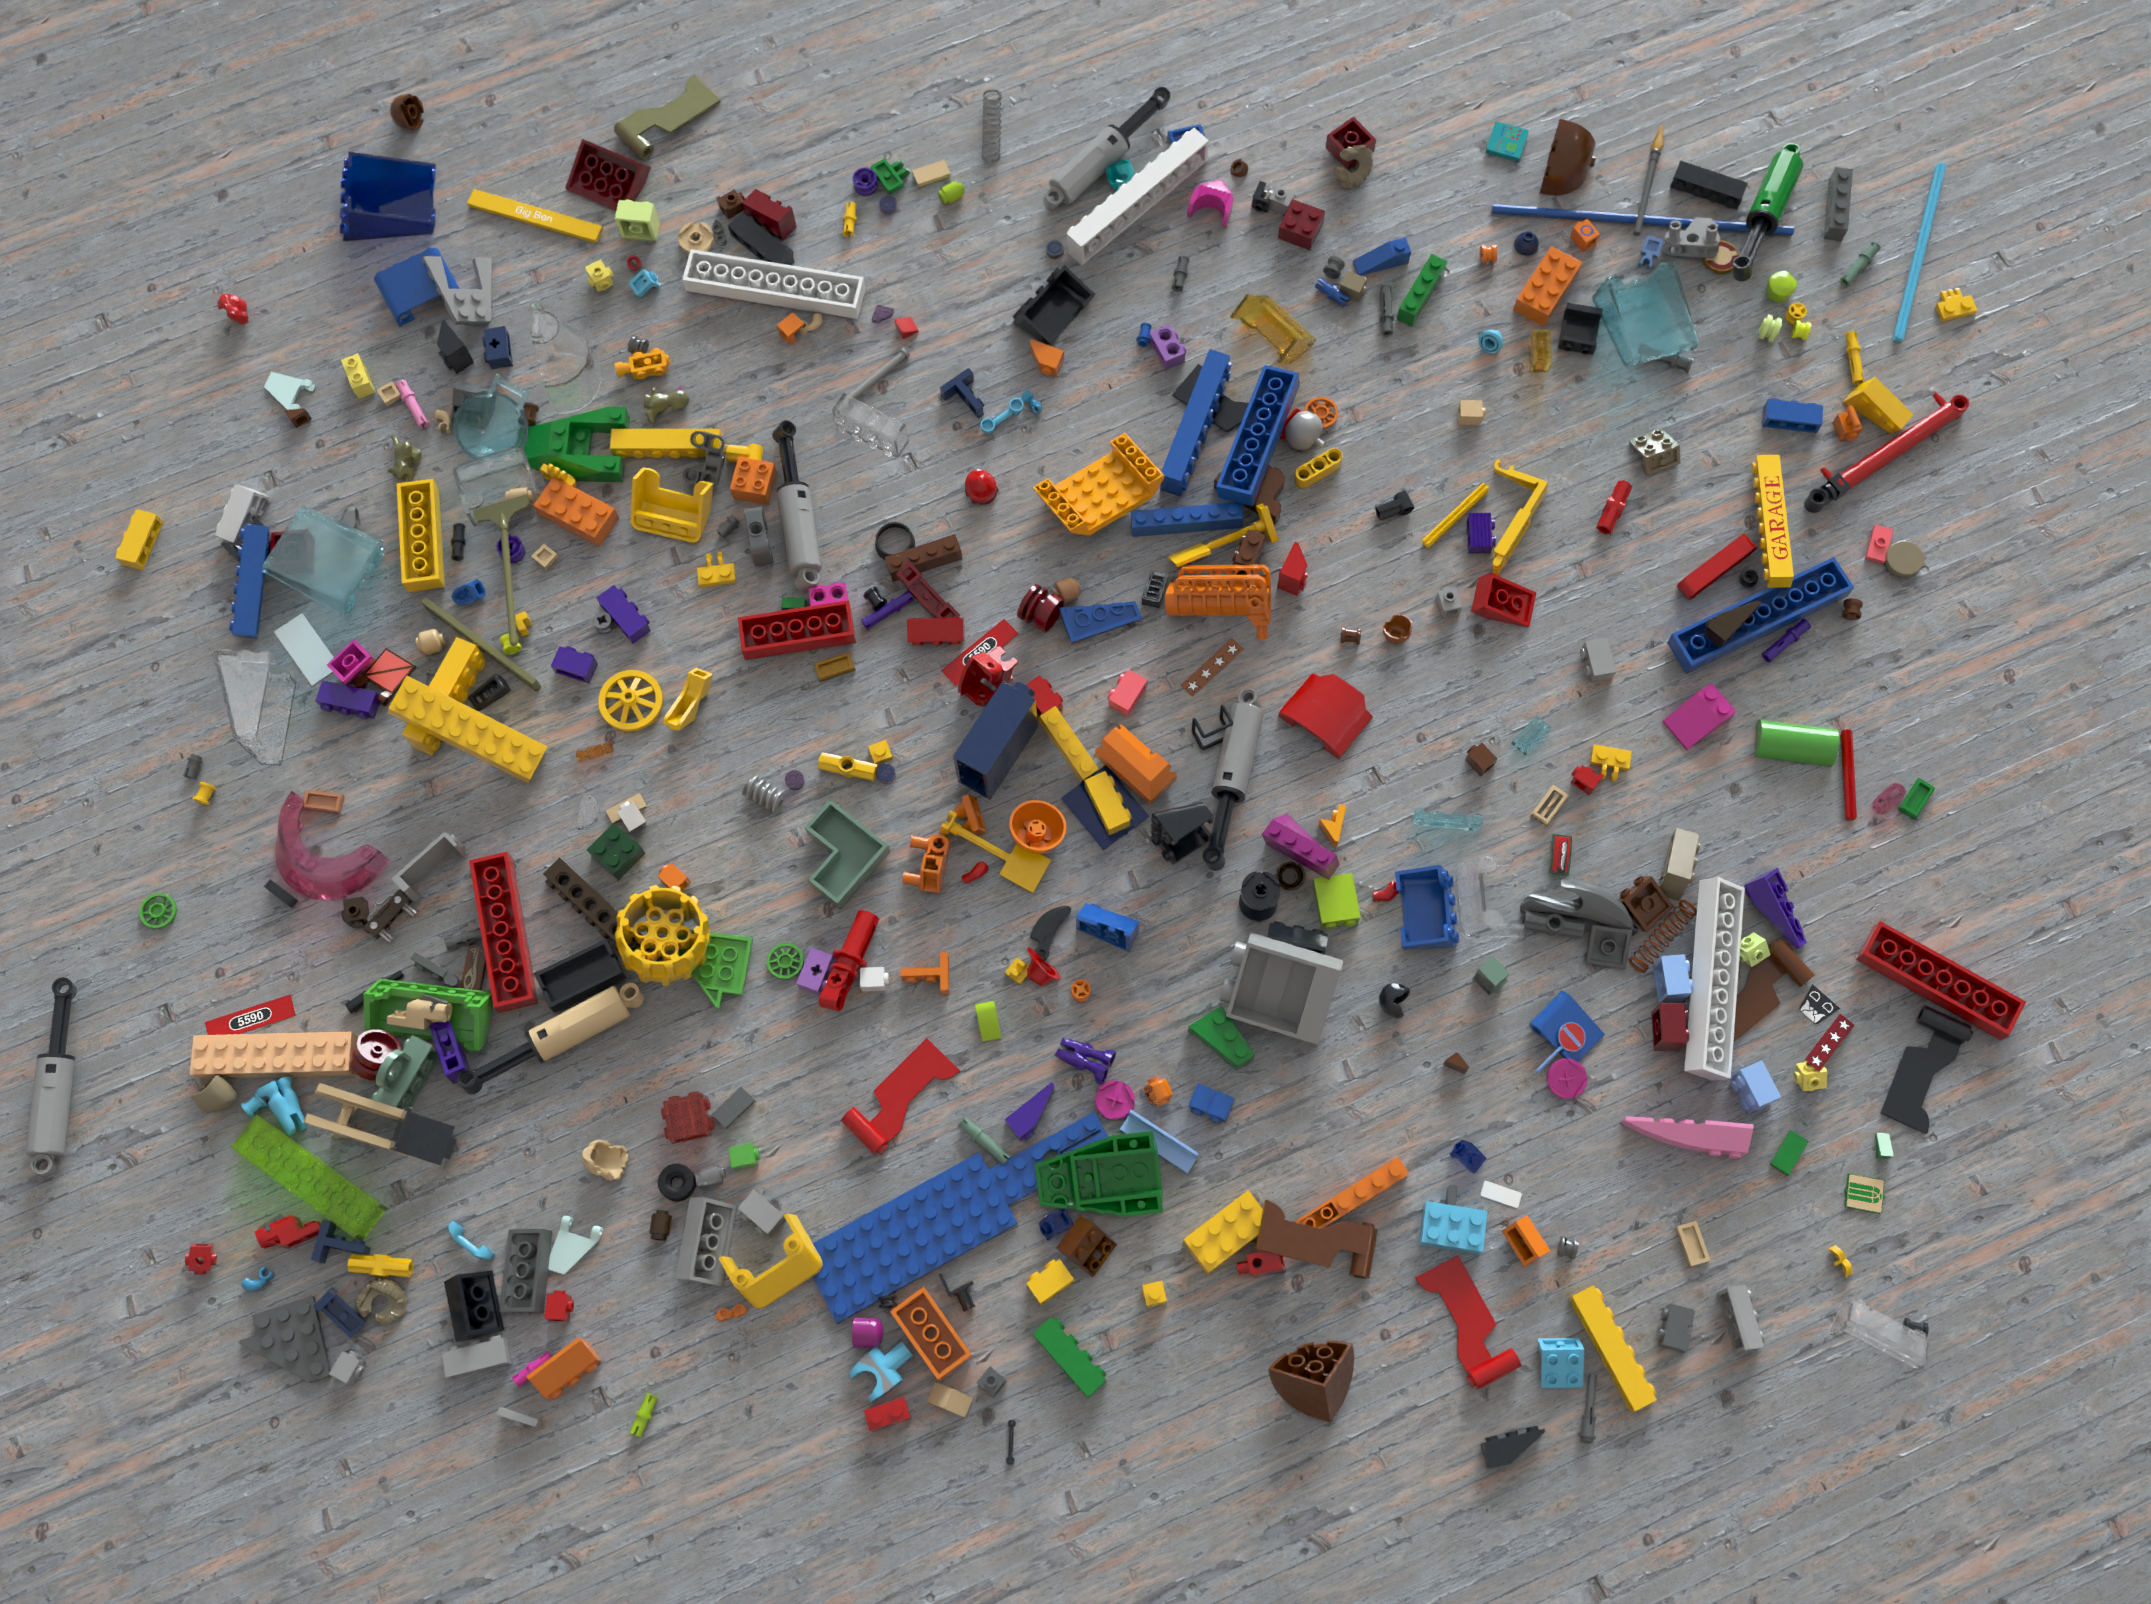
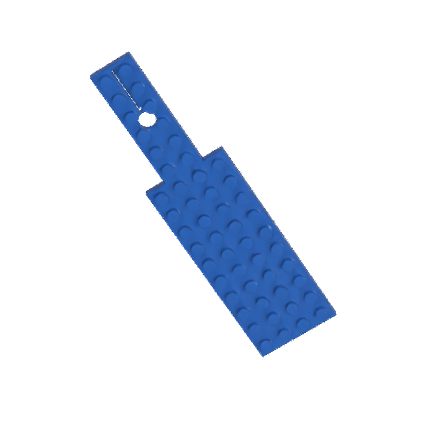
M1093 1112L1014 1155L1007 1159L1004 1165L1000 1163L989 1170L978 1152L814 1242L813 1245L823 1261L821 1271L814 1275L813 1278L836 1324L879 1301L878 1297L893 1294L1017 1225V1221L1008 1206L1038 1190L1035 1164L1044 1161L1045 1153L1055 1151L1058 1155H1061L1060 1152L1064 1154L1108 1137L1096 1113Z

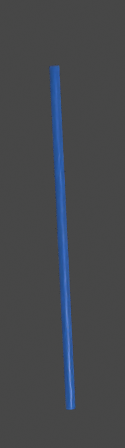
M1492 204L1491 213L1577 220L1588 219L1591 221L1636 224L1637 215L1498 204ZM1645 215L1643 224L1670 226L1672 221H1679L1681 227L1688 228L1694 219ZM1713 221L1718 225V230L1750 232L1746 223ZM1778 225L1777 230L1773 234L1793 236L1794 227Z

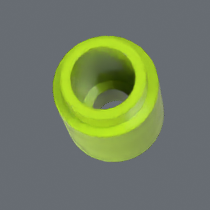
M954 181L942 187L938 192V196L944 205L951 204L964 197L965 189L961 183Z

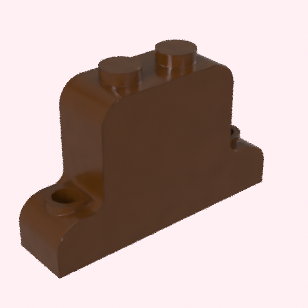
M1269 465L1254 505L1242 504L1258 514L1257 505L1263 503L1264 507L1268 506L1274 525L1280 519L1281 504L1276 499L1284 488L1285 476L1283 472ZM1220 472L1214 479L1215 489H1217L1216 485L1222 472Z

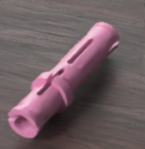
M402 379L403 384L400 380L397 381L395 386L401 394V400L406 403L419 429H423V426L424 428L428 427L430 423L415 399V393L410 390L407 381Z

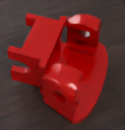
M1000 646L996 647L989 654L982 652L971 656L962 671L958 684V693L965 695L978 706H986L1002 681L1008 684L1013 680L1014 677L1011 674L1018 661L1015 658L1008 662L1001 661L1000 658L1006 651ZM985 678L996 687V690L992 691L981 680Z

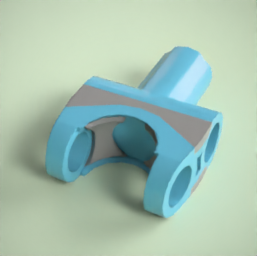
M900 1342L886 1355L878 1347H875L849 1372V1376L851 1379H854L859 1374L862 1375L866 1372L875 1374L877 1385L873 1393L867 1398L870 1403H873L891 1392L903 1381L897 1369L913 1357V1355L903 1342Z

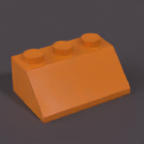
M578 1337L526 1377L545 1399L555 1400L564 1393L563 1390L566 1387L576 1385L581 1380L580 1377L586 1372L589 1374L598 1368L597 1364L601 1360L589 1342Z

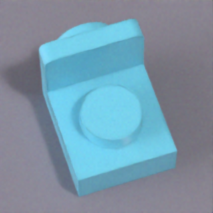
M644 269L628 283L640 298L653 286L657 288L661 286L657 281V275L652 271L649 272Z

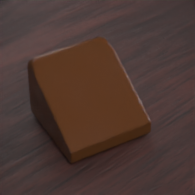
M305 408L285 410V413L296 428L312 419Z
M1457 1052L1443 1063L1444 1066L1463 1074L1469 1069L1467 1063Z

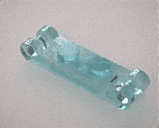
M1418 808L1414 812L1412 822L1415 825L1476 831L1481 828L1484 817L1481 814H1475L1473 817L1464 816L1461 813L1449 815L1441 811L1428 813L1424 809Z

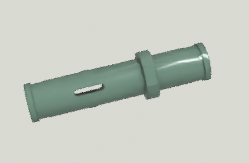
M1871 242L1840 279V283L1843 286L1849 287L1865 266L1872 262V258L1881 249V246L1877 242Z
M965 1117L959 1123L958 1127L966 1132L973 1142L976 1141L1002 1165L1005 1164L1007 1159L1011 1158V1155L983 1132L984 1129L978 1128L968 1117Z

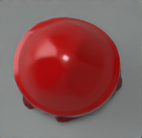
M978 469L967 475L965 479L966 497H970L973 504L986 505L995 499L999 489L994 477L989 472Z

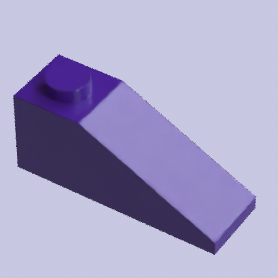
M450 1020L446 1021V1023L436 1022L429 1025L445 1076L455 1084L458 1083L457 1077L459 1073L464 1069H470Z
M1052 1082L1005 1119L1006 1125L1020 1142L1023 1139L1025 1141L1030 1139L1035 1134L1034 1130H1036L1055 1090Z

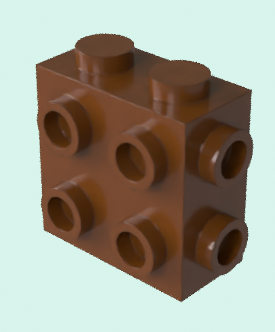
M1248 529L1246 535L1241 536L1240 547L1234 553L1232 565H1258L1264 550L1266 535H1263L1260 531ZM1240 570L1237 573L1238 575H1248L1244 570Z

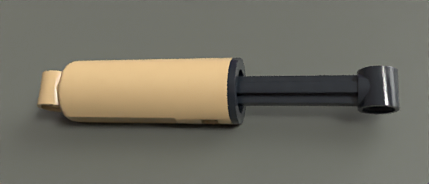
M634 983L623 985L620 992L615 986H612L525 1032L528 1040L527 1043L478 1069L462 1070L457 1077V1082L466 1093L476 1094L482 1089L483 1083L534 1056L541 1063H544L630 1017L628 1007L633 1009L640 1007L644 1002V995Z

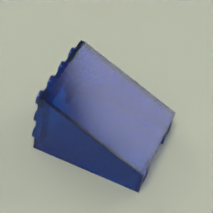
M349 151L348 158H344L340 188L344 189V193L340 195V203L343 204V208H340V234H343V241L433 234L435 228L433 188L436 179V164Z

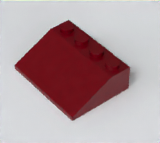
M582 139L565 189L617 211L619 200H636L646 183L651 167Z

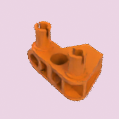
M942 834L931 835L929 838L912 835L910 848L924 849L927 852L923 856L920 875L904 872L902 884L919 886L921 891L940 894L950 851L951 838H946ZM942 844L943 847L937 849L936 845Z

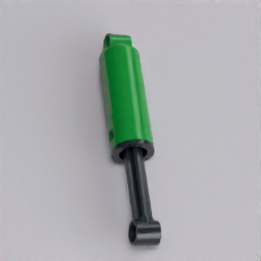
M1796 143L1784 145L1782 151L1776 153L1772 158L1748 213L1746 225L1750 233L1740 256L1733 260V277L1737 281L1750 279L1753 261L1763 237L1771 235L1777 230L1802 172L1803 161L1800 158V146Z

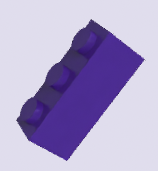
M613 585L596 597L604 611L611 616L615 624L634 644L651 631L648 626L650 622L644 614L640 616L637 612L639 609L633 601L629 603L626 599L628 596L623 589L620 588L618 590Z
M323 680L315 700L324 711L332 712V710H335L346 716L354 714L361 719H375L380 705L379 695L376 691Z

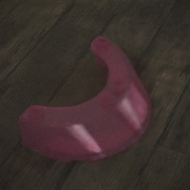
M293 791L287 796L278 820L275 859L281 876L296 892L315 900L333 901L344 899L348 895L365 889L389 863L390 860L371 845H363L351 854L338 858H326L312 853L305 847L299 834L304 827L299 822L304 808V801Z

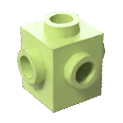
M1753 932L1741 940L1740 962L1753 967L1771 955L1766 940Z

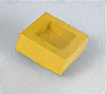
M886 740L868 746L874 764L878 765L893 759Z

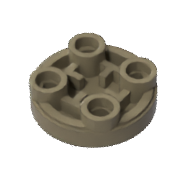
M1898 541L1892 544L1886 552L1885 563L1887 571L1891 575L1900 577L1915 576L1923 567V552L1916 544L1909 541Z

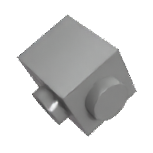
M1276 185L1275 189L1271 190L1267 197L1270 200L1269 209L1285 215L1292 199H1295L1296 193Z
M1456 587L1441 588L1435 598L1441 618L1459 615L1462 604Z
M352 1350L349 1353L342 1351L329 1374L346 1384L353 1385L356 1379L360 1378L363 1374L366 1362L360 1360L362 1356Z

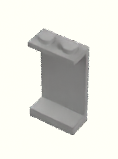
M443 832L391 879L415 903L421 897L411 887L453 849H456L466 858L467 854L463 851L466 848L453 834L449 836L446 832Z

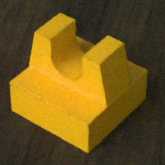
M524 611L515 615L516 630H519L522 637L529 634L527 627L532 625L528 614Z
M1016 957L1005 971V975L1021 986L1028 977V965Z

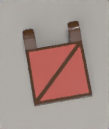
M385 648L368 670L356 679L354 685L357 688L365 689L370 681L383 689L384 692L378 696V700L381 705L387 706L406 676H410L416 669V666Z

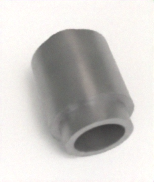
M717 1163L700 1169L699 1172L695 1173V1178L699 1188L704 1187L707 1189L724 1183L726 1173L724 1167H719Z

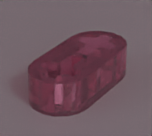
M1899 783L1891 784L1874 799L1872 809L1878 814H1885L1905 796V788ZM1898 790L1899 793L1892 798L1890 794ZM1884 800L1887 801V803L1883 807H1879V804L1881 802H1883Z

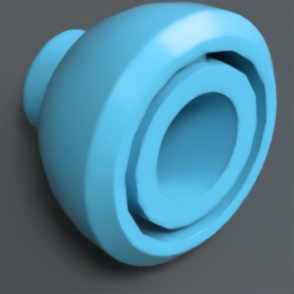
M1497 330L1484 331L1479 336V346L1486 353L1496 354L1503 346V337Z

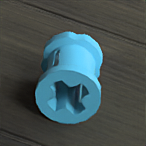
M256 1093L248 1102L241 1104V1107L251 1118L262 1107L268 1106L267 1100L264 1097H258Z

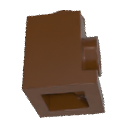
M734 189L722 197H716L718 206L727 219L743 211L742 202L745 200V197L741 192L737 193Z

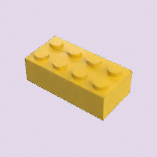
M1247 1190L1183 1239V1244L1205 1273L1209 1275L1258 1238L1263 1208Z

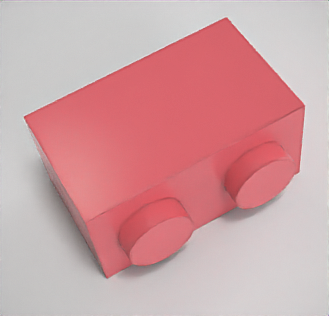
M1128 669L1125 674L1122 673L1117 681L1118 686L1116 689H1112L1107 697L1109 699V707L1129 717L1147 688V679Z

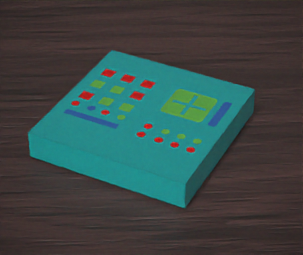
M1495 121L1485 153L1519 162L1529 130Z

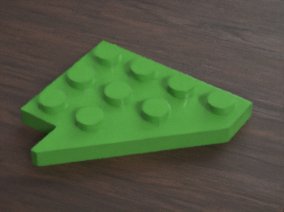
M710 932V944L706 950V961L703 965L699 964L691 973L718 1010L721 1009L723 994L743 996L753 938ZM681 935L678 937L679 940H685L687 938L686 935ZM692 943L687 949H679L680 956L689 951L694 944Z

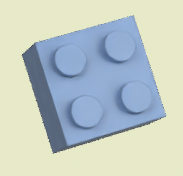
M1685 954L1661 956L1652 966L1658 1003H1682L1693 991V982L1689 979L1688 975L1690 971L1689 961L1686 960Z
M1763 1061L1745 1067L1731 1077V1086L1735 1092H1738L1741 1098V1106L1749 1114L1768 1107L1781 1098Z

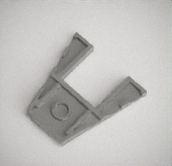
M424 256L422 262L426 264L430 278L436 283L439 295H442L445 301L444 305L454 324L489 325L491 322L492 259L475 257L472 260L479 289H449L441 257Z

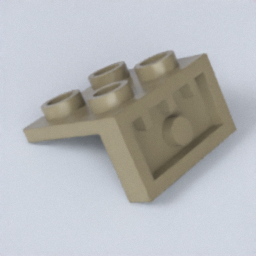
M1657 429L1629 440V444L1643 457L1644 473L1647 476L1681 463L1680 445L1663 429Z

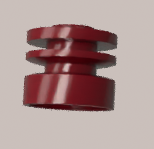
M1035 584L1022 599L1018 608L1017 618L1025 619V622L1028 624L1034 620V627L1043 633H1047L1060 616L1059 608L1064 607L1065 600L1053 593L1048 596L1047 589H1042V586Z

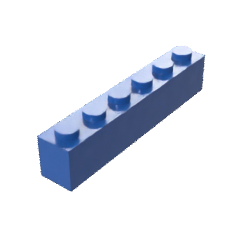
M1237 502L1131 511L1132 537L1242 528L1243 524L1242 504Z
M245 524V529L242 528L240 533L243 545L238 550V558H241V562L236 567V576H239L238 583L234 585V594H237L236 602H232L234 620H230L229 630L237 637L258 639L270 528L269 526Z

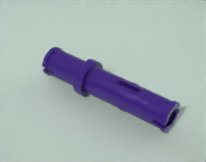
M907 590L896 599L892 598L888 604L862 619L861 622L868 630L894 612L901 611V608L914 601V598H912L911 593Z
M1802 619L1793 628H1789L1784 636L1761 654L1763 659L1770 663L1772 659L1784 651L1790 644L1797 642L1800 636L1811 628L1810 623L1806 619Z

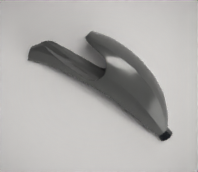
M1560 879L1563 889L1579 895L1576 899L1568 900L1531 894L1520 905L1521 913L1530 911L1565 914L1595 920L1614 928L1632 930V936L1638 932V927L1633 925L1630 914L1619 899L1602 887L1580 879Z

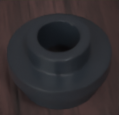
M1746 569L1739 575V581L1745 587H1753L1758 582V575L1756 571Z

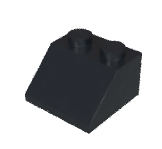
M445 320L442 321L437 346L440 349L438 354L443 359V363L448 370L453 369L458 374L473 364L474 361L462 340Z

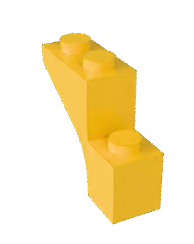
M698 668L688 672L684 688L665 715L662 724L667 725L672 730L680 731L693 722L696 718L700 699L708 695L713 674Z

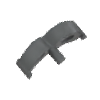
M714 220L712 230L717 235L716 242L719 245L725 246L727 240L722 224L718 220Z

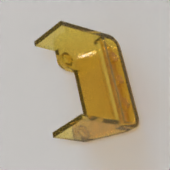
M1246 294L1230 316L1231 319H1240L1242 321L1241 324L1245 328L1256 329L1279 350L1277 352L1279 355L1277 362L1280 364H1291L1316 341L1310 332L1274 299L1267 295Z

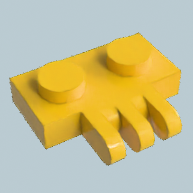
M1959 288L1947 290V294L1945 291L1940 292L1942 302L1937 303L1935 306L1941 322L1974 315L1978 311L1972 296L1963 297Z
M543 464L540 468L542 477L551 480L554 476L577 488L575 478L565 471L561 472L560 468L552 464Z

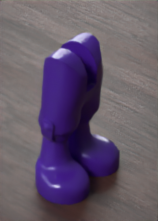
M1062 1038L1060 1045L1073 1051V1054L1057 1049L1055 1057L1074 1066L1076 1070L1088 1069L1095 1075V1082L1102 1085L1108 1074L1107 1066L1111 1067L1116 1051L1112 1049L1097 1051L1089 1043L1085 1044L1068 1038ZM1087 1057L1094 1058L1102 1062L1104 1065L1091 1062L1087 1059Z

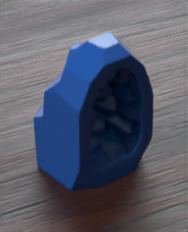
M476 579L457 587L453 591L451 598L457 605L464 606L485 596V588L482 582Z

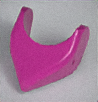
M1222 180L1197 186L1188 205V217H1192L1201 208L1212 207L1221 212L1223 215L1222 226L1227 227L1232 213L1233 196Z

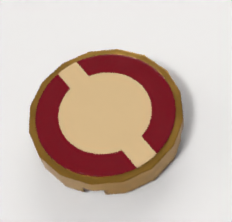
M1720 241L1718 254L1712 258H1702V262L1708 270L1714 271L1713 273L1726 274L1733 270V260L1739 254L1731 243Z

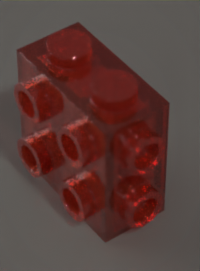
M695 1091L688 1093L686 1097L672 1096L667 1101H663L664 1107L661 1108V1115L663 1120L666 1119L667 1127H664L666 1139H669L672 1144L712 1136L711 1130L714 1129V1122L712 1117L709 1118L708 1110H711L709 1098H706L703 1093Z

